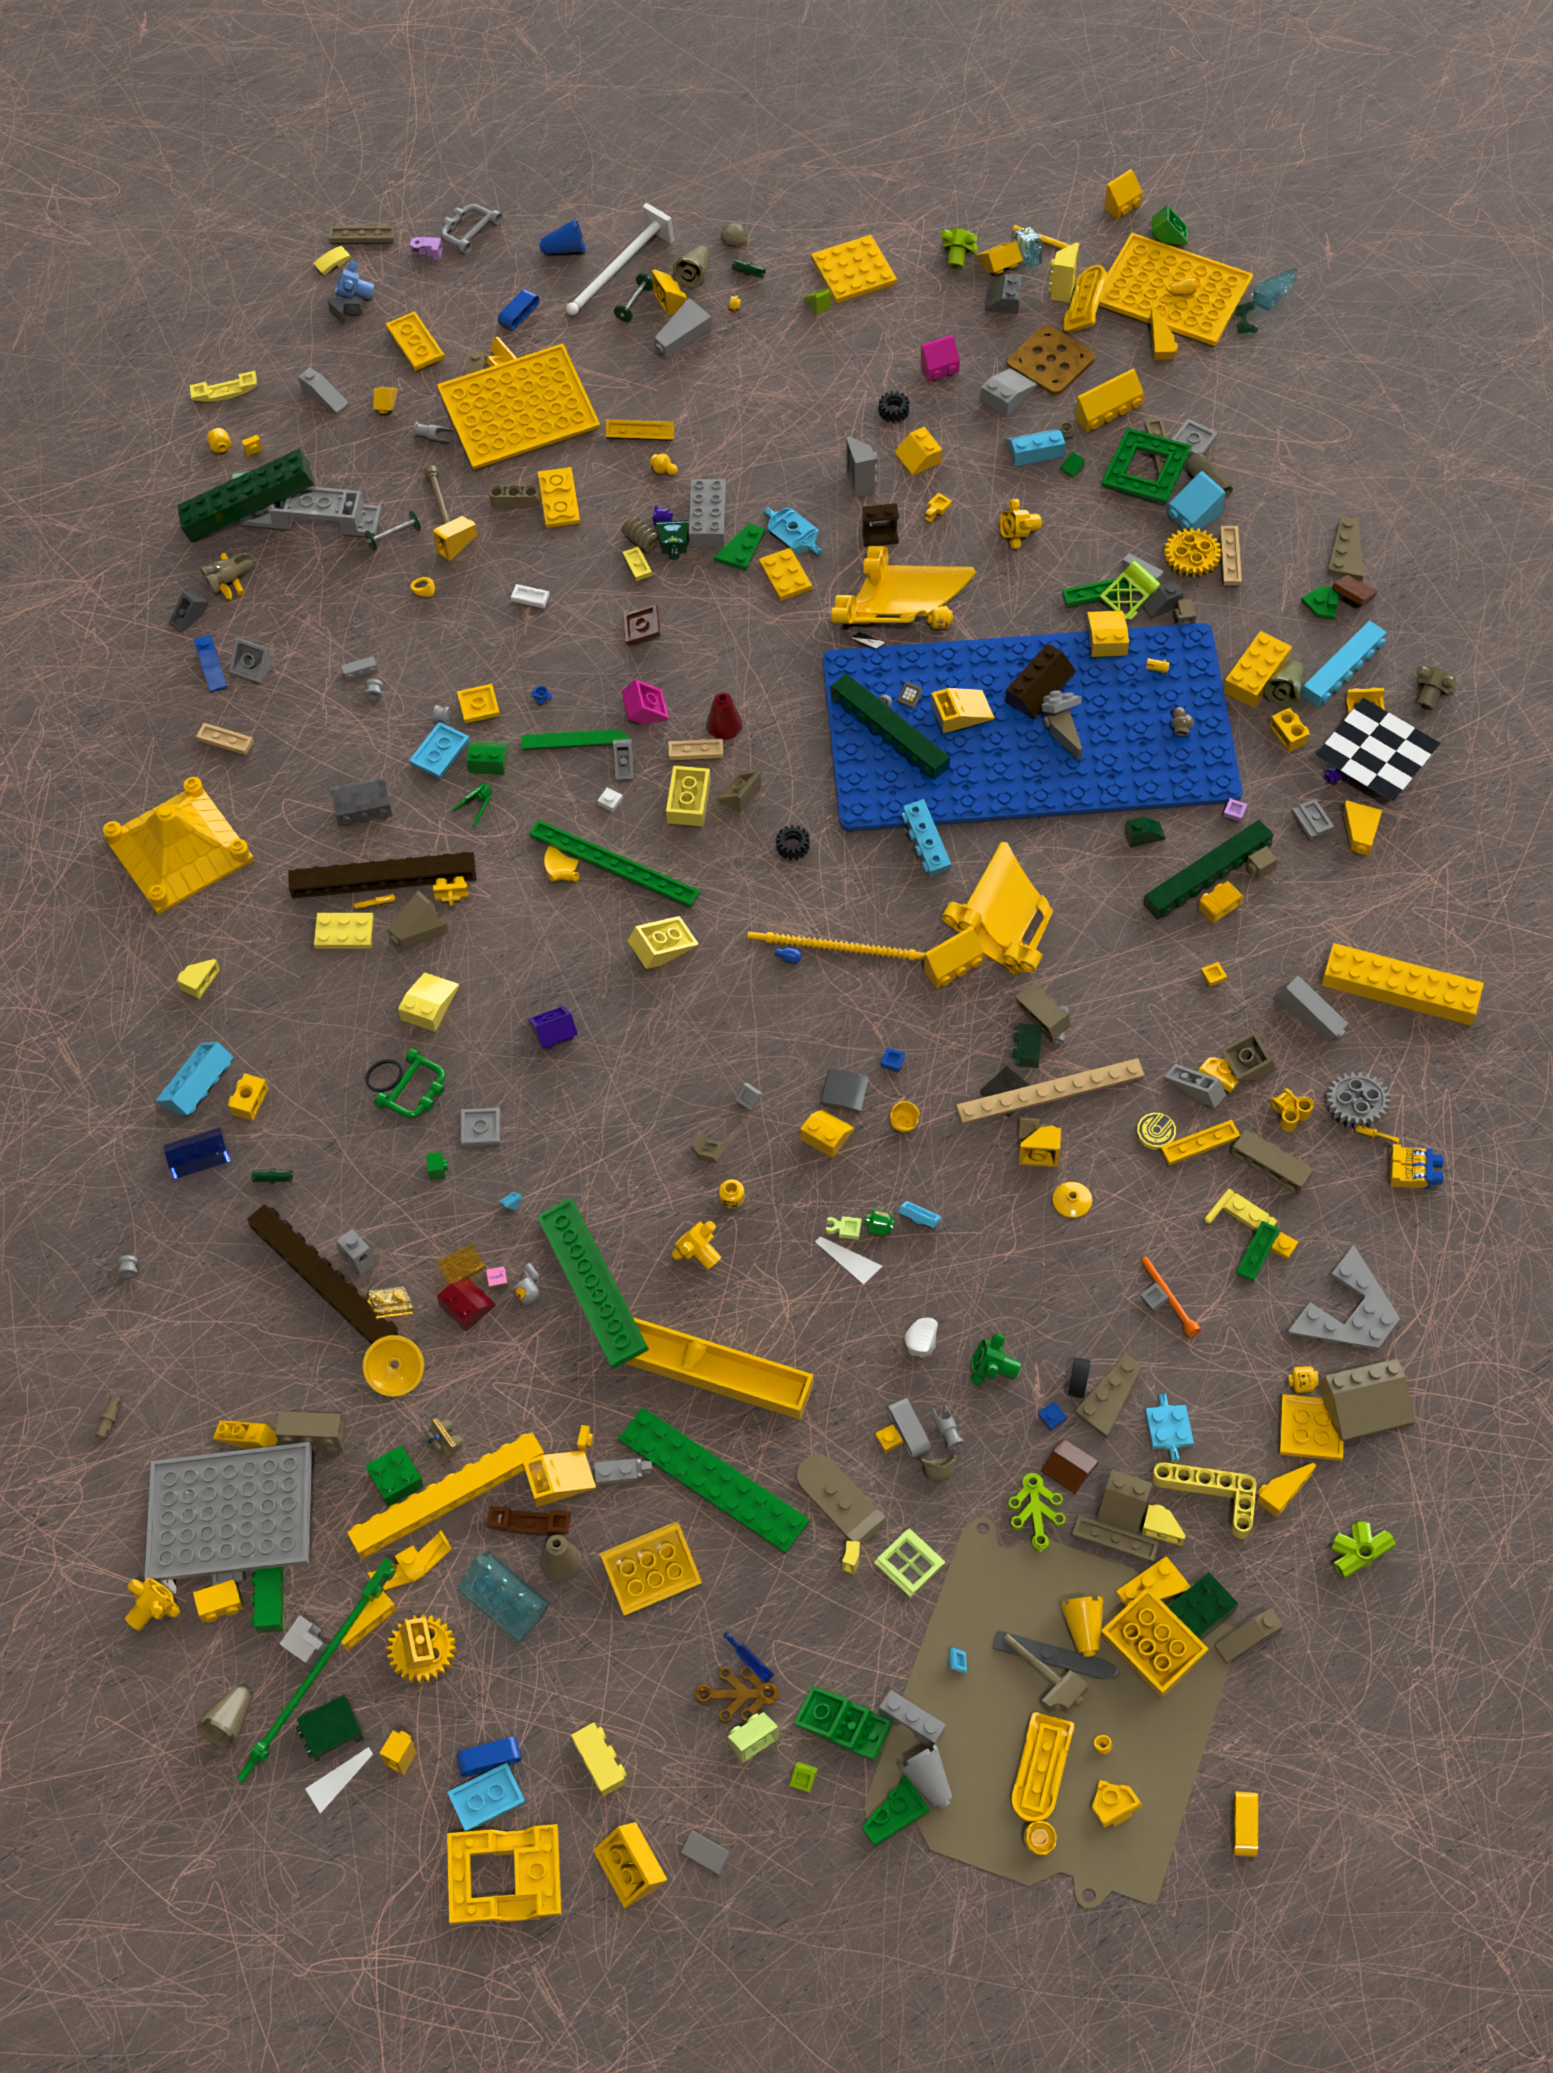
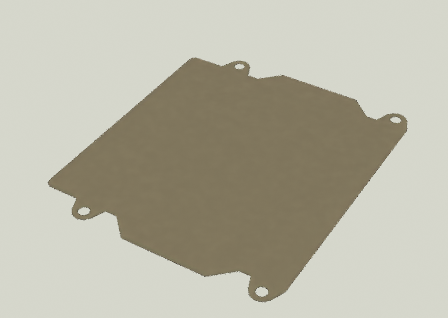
M987 1517L974 1519L960 1535L902 1696L946 1724V1731L937 1747L952 1794V1798L949 1799L950 1804L940 1810L938 1806L933 1808L916 1789L930 1810V1813L916 1821L929 1849L1026 1886H1031L1059 1872L1074 1877V1890L1077 1902L1082 1907L1088 1909L1099 1906L1111 1891L1146 1904L1157 1902L1231 1662L1228 1664L1224 1662L1215 1648V1644L1237 1629L1222 1623L1206 1636L1201 1642L1209 1650L1162 1699L1101 1637L1100 1651H1097L1096 1656L1092 1657L1115 1665L1120 1670L1119 1676L1105 1680L1076 1673L1088 1684V1691L1082 1696L1084 1698L1083 1702L1078 1707L1074 1705L1068 1713L1064 1711L1048 1713L1041 1706V1701L1054 1686L1039 1674L1031 1664L1029 1665L1023 1657L993 1649L998 1630L1078 1652L1060 1603L1064 1601L1067 1605L1068 1600L1082 1597H1092L1093 1601H1098L1097 1596L1103 1597L1102 1630L1126 1607L1116 1595V1591L1136 1578L1137 1574L1133 1568L1049 1540V1546L1045 1552H1036L1032 1547V1540L1007 1549L997 1545L996 1527L991 1519ZM986 1523L989 1526L988 1533L980 1534L977 1531L978 1524ZM1043 1539L1037 1540L1039 1544H1043L1045 1542ZM1178 1595L1165 1599L1163 1603L1168 1607L1178 1598ZM953 1647L966 1652L967 1673L964 1674L952 1670L948 1666L947 1661L950 1648ZM1045 1664L1061 1679L1069 1671ZM1034 1712L1074 1723V1730L1055 1808L1051 1816L1043 1821L1048 1822L1054 1828L1057 1835L1056 1846L1050 1853L1041 1856L1032 1854L1026 1848L1023 1837L1026 1828L1031 1823L1020 1819L1015 1814L1011 1803L1029 1724ZM893 1724L865 1798L866 1821L887 1800L890 1792L895 1790L900 1784L904 1774L898 1766L903 1764L906 1767L907 1760L926 1749H929L930 1752L933 1751L932 1748L917 1740L915 1734L910 1729L901 1724L898 1726ZM1100 1735L1108 1736L1112 1742V1749L1106 1755L1099 1754L1094 1746L1095 1738ZM1099 1780L1118 1786H1130L1141 1802L1142 1807L1132 1812L1133 1817L1115 1827L1111 1824L1103 1828L1092 1811ZM1092 1889L1095 1892L1096 1897L1092 1902H1087L1083 1899L1082 1894L1084 1890Z

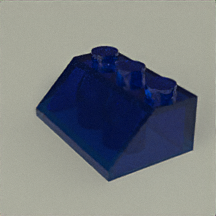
M220 1127L164 1145L165 1156L173 1179L230 1162Z

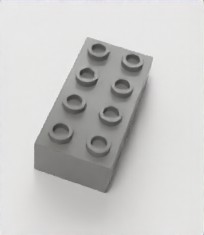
M691 479L690 547H724L726 479Z

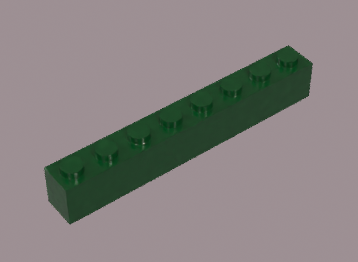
M847 673L831 685V697L835 702H839L847 712L855 715L873 733L881 736L900 755L908 758L911 764L918 766L926 776H930L935 780L950 768L949 755Z
M1257 820L1145 894L1143 905L1157 920L1163 916H1168L1173 909L1182 907L1188 899L1197 897L1206 887L1210 888L1214 885L1215 881L1225 878L1233 869H1239L1248 860L1250 855L1266 846L1270 848L1274 834L1260 820Z

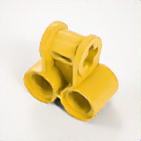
M1287 1088L1283 1089L1278 1097L1270 1100L1272 1108L1281 1115L1279 1124L1281 1129L1286 1132L1294 1131L1298 1120H1308L1311 1117L1314 1106L1312 1099L1306 1096L1297 1099Z

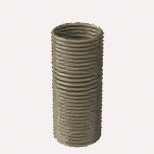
M1196 453L1187 460L1185 468L1194 478L1203 471L1226 492L1225 500L1231 495L1233 486L1203 453Z

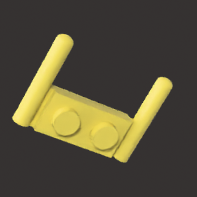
M1227 1189L1204 1218V1221L1210 1224L1222 1208H1224V1211L1257 1231L1261 1221L1273 1226L1277 1223L1274 1217H1270L1268 1213L1239 1194H1235L1231 1189Z

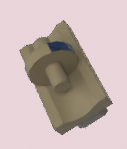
M438 1418L432 1419L431 1422L433 1424L428 1430L427 1437L429 1440L426 1446L429 1449L436 1448L437 1451L442 1450L449 1459L453 1457L455 1450L462 1447L463 1439L459 1434L452 1437L449 1435V1432H452L453 1429L449 1419L439 1421Z

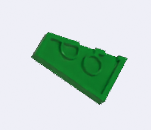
M748 524L714 557V562L747 571L765 534V528Z
M904 1775L900 1780V1784L895 1790L890 1792L887 1800L881 1807L877 1808L863 1825L862 1829L874 1848L930 1813V1810Z

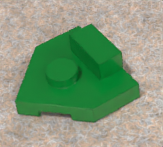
M1320 586L1303 596L1301 602L1308 606L1317 618L1335 620L1339 593L1333 590L1332 587Z

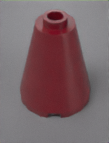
M719 693L714 697L706 722L709 734L716 736V739H732L742 729V719L731 696L727 693Z

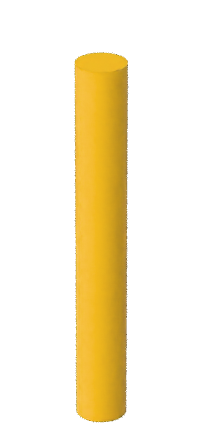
M222 553L220 558L224 560L228 559L226 553ZM237 577L232 583L237 594L243 595L244 590Z

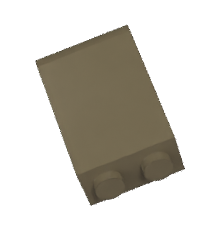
M1112 1470L1097 1521L1138 1534L1153 1483Z

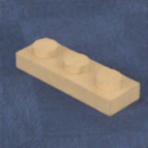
M203 723L196 735L197 741L242 755H247L254 742L253 737Z
M723 739L668 741L669 761L724 758Z

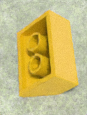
M972 926L925 953L924 974L936 989L941 986H947L953 979L962 977L968 970L973 967L977 968L982 964L984 951Z
M636 1822L618 1826L593 1850L624 1908L655 1892L667 1881L663 1870Z

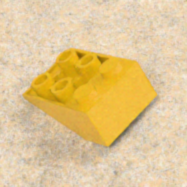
M947 688L931 694V707L943 734L994 720L993 713L982 690Z
M584 1451L541 1455L523 1461L536 1507L596 1489Z

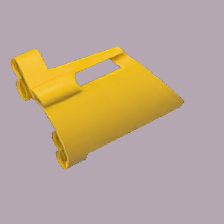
M869 546L867 558H865L863 570L867 577L857 597L853 595H836L835 607L831 611V621L836 624L912 622L916 616H926L932 613L933 608L947 603L976 575L974 567L887 565L888 548L885 546ZM877 615L901 616L900 618H875Z
M1000 842L967 904L961 905L956 902H949L941 918L958 933L972 926L984 954L1005 966L1010 973L1018 975L1019 972H1035L1040 963L1043 953L1041 954L1036 948L1053 910L1047 899L1043 895L1040 896L1008 843ZM1039 909L1044 918L1028 946L1023 944L1022 938Z

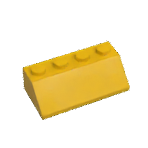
M1134 368L1077 396L1075 420L1086 433L1142 405L1144 392Z

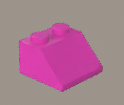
M953 335L921 344V369L928 382L959 372L960 359Z
M635 679L622 690L628 720L643 725L669 718L662 689Z

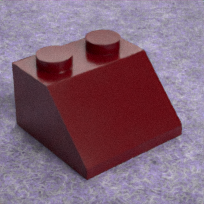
M469 1278L452 1282L437 1295L439 1306L465 1331L469 1330L496 1306Z

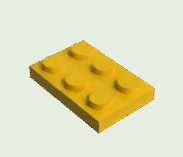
M791 547L759 559V565L780 601L812 590V584Z

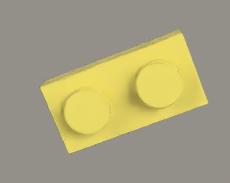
M639 546L622 552L623 558L636 582L652 576V571Z

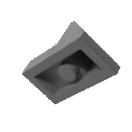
M328 298L330 313L342 324H345L346 315L363 314L361 299Z

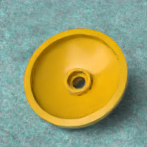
M389 1335L376 1340L368 1348L363 1359V1373L368 1384L376 1392L391 1397L401 1396L412 1391L420 1382L424 1373V1358L419 1347L410 1339L399 1335ZM397 1361L399 1366L397 1368L392 1367L391 1362Z

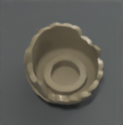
M730 223L721 231V239L726 246L733 245L739 248V246L746 244L748 240L747 231L739 223Z

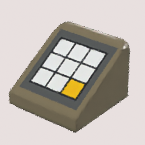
M906 682L897 702L914 708L922 696V688Z

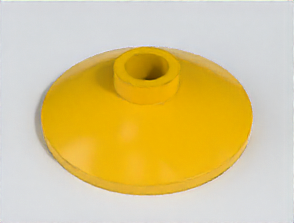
M1066 1182L1056 1188L1052 1201L1054 1208L1062 1216L1079 1218L1090 1210L1092 1196L1084 1185L1077 1182ZM1074 1195L1076 1198L1072 1199L1069 1196Z

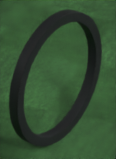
M392 1059L381 1060L373 1064L365 1076L368 1088L374 1092L391 1090L402 1078V1067L397 1061ZM392 1063L398 1066V1078L390 1086L374 1088L369 1084L371 1072L379 1065Z

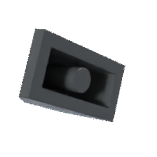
M1172 581L1159 587L1142 604V608L1150 619L1174 610L1176 602L1183 599V592L1176 582Z
M182 592L169 623L180 632H183L202 616L208 601L197 592Z

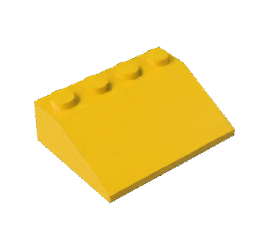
M677 1522L599 1553L605 1573L624 1616L702 1583L681 1527Z
M1148 1587L1101 1630V1637L1161 1699L1184 1678L1209 1650Z

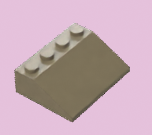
M1398 1359L1326 1375L1317 1386L1341 1441L1415 1423L1406 1376Z

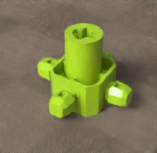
M961 228L941 231L940 237L944 240L941 247L949 251L947 266L953 269H962L965 254L978 251V246L975 244L977 235Z

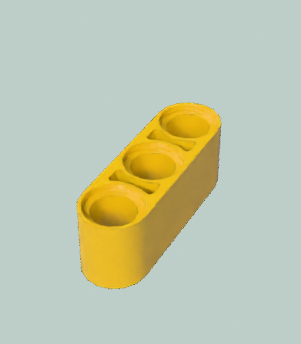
M1237 1791L1234 1793V1856L1257 1857L1258 1793Z

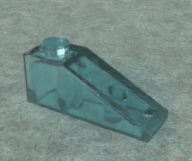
M1294 268L1266 279L1259 286H1255L1252 291V303L1270 311L1295 282L1297 269Z

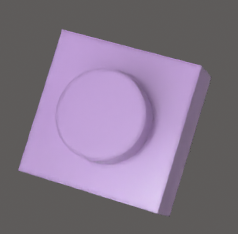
M1230 798L1223 817L1241 822L1247 804Z

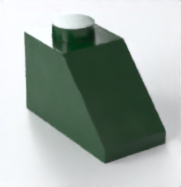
M1144 816L1126 820L1124 833L1130 848L1165 840L1166 838L1160 822Z

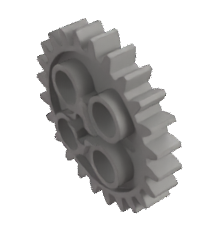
M1351 1072L1350 1077L1344 1073L1343 1079L1338 1076L1336 1082L1332 1081L1331 1087H1328L1326 1106L1329 1107V1113L1334 1112V1119L1340 1117L1339 1123L1347 1121V1126L1353 1123L1355 1128L1358 1127V1124L1365 1128V1125L1368 1123L1373 1127L1374 1121L1379 1124L1380 1119H1385V1115L1389 1111L1391 1100H1389L1390 1093H1387L1388 1088L1382 1087V1081L1377 1083V1077L1370 1079L1369 1073L1365 1077L1362 1076V1072H1359L1358 1076Z

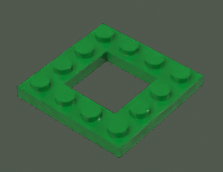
M1127 428L1101 482L1102 487L1167 504L1192 450V445ZM1137 450L1167 458L1156 482L1126 474Z

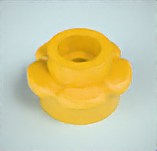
M738 295L736 297L731 296L729 309L734 310V312L740 308L741 299H738Z

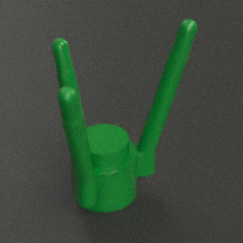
M481 783L464 800L458 803L453 808V811H456L473 797L479 802L484 801L472 827H476L487 804L492 800L490 797L492 794L491 788L486 783Z

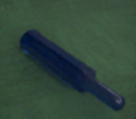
M729 1632L724 1633V1637L736 1649V1654L752 1668L764 1683L769 1682L774 1673L745 1644L740 1645Z

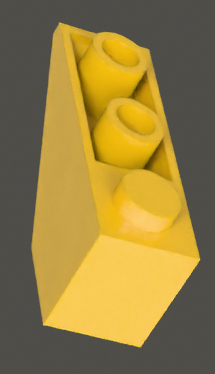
M220 1420L212 1438L213 1440L243 1449L276 1446L278 1442L276 1432L267 1424Z

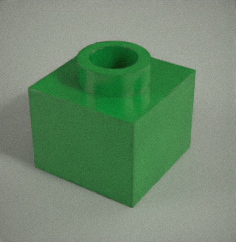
M442 1152L426 1154L430 1180L446 1178L445 1171L448 1170L447 1159H443Z

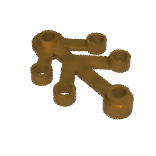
M745 1666L740 1671L741 1678L744 1681H750L757 1688L748 1689L732 1674L730 1668L722 1667L719 1670L720 1679L725 1682L727 1681L736 1690H712L710 1686L702 1684L696 1688L695 1696L697 1701L702 1704L710 1702L711 1699H735L726 1709L721 1710L719 1713V1719L724 1724L731 1722L732 1715L748 1699H756L749 1708L743 1709L741 1712V1720L744 1723H748V1719H745L743 1715L750 1713L753 1716L764 1704L770 1705L775 1703L779 1698L778 1687L773 1683H763L753 1673L751 1667ZM750 1671L751 1675L745 1677L743 1672ZM722 1672H729V1676L723 1677L721 1675ZM765 1692H772V1696L766 1697L764 1695ZM701 1693H707L708 1697L705 1699L701 1698ZM724 1713H728L730 1717L728 1719H723L722 1715Z

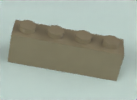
M1246 1129L1233 1146L1231 1156L1298 1196L1311 1179L1314 1170L1307 1163L1298 1161L1290 1153L1283 1152L1273 1143L1266 1142L1256 1133L1249 1132Z

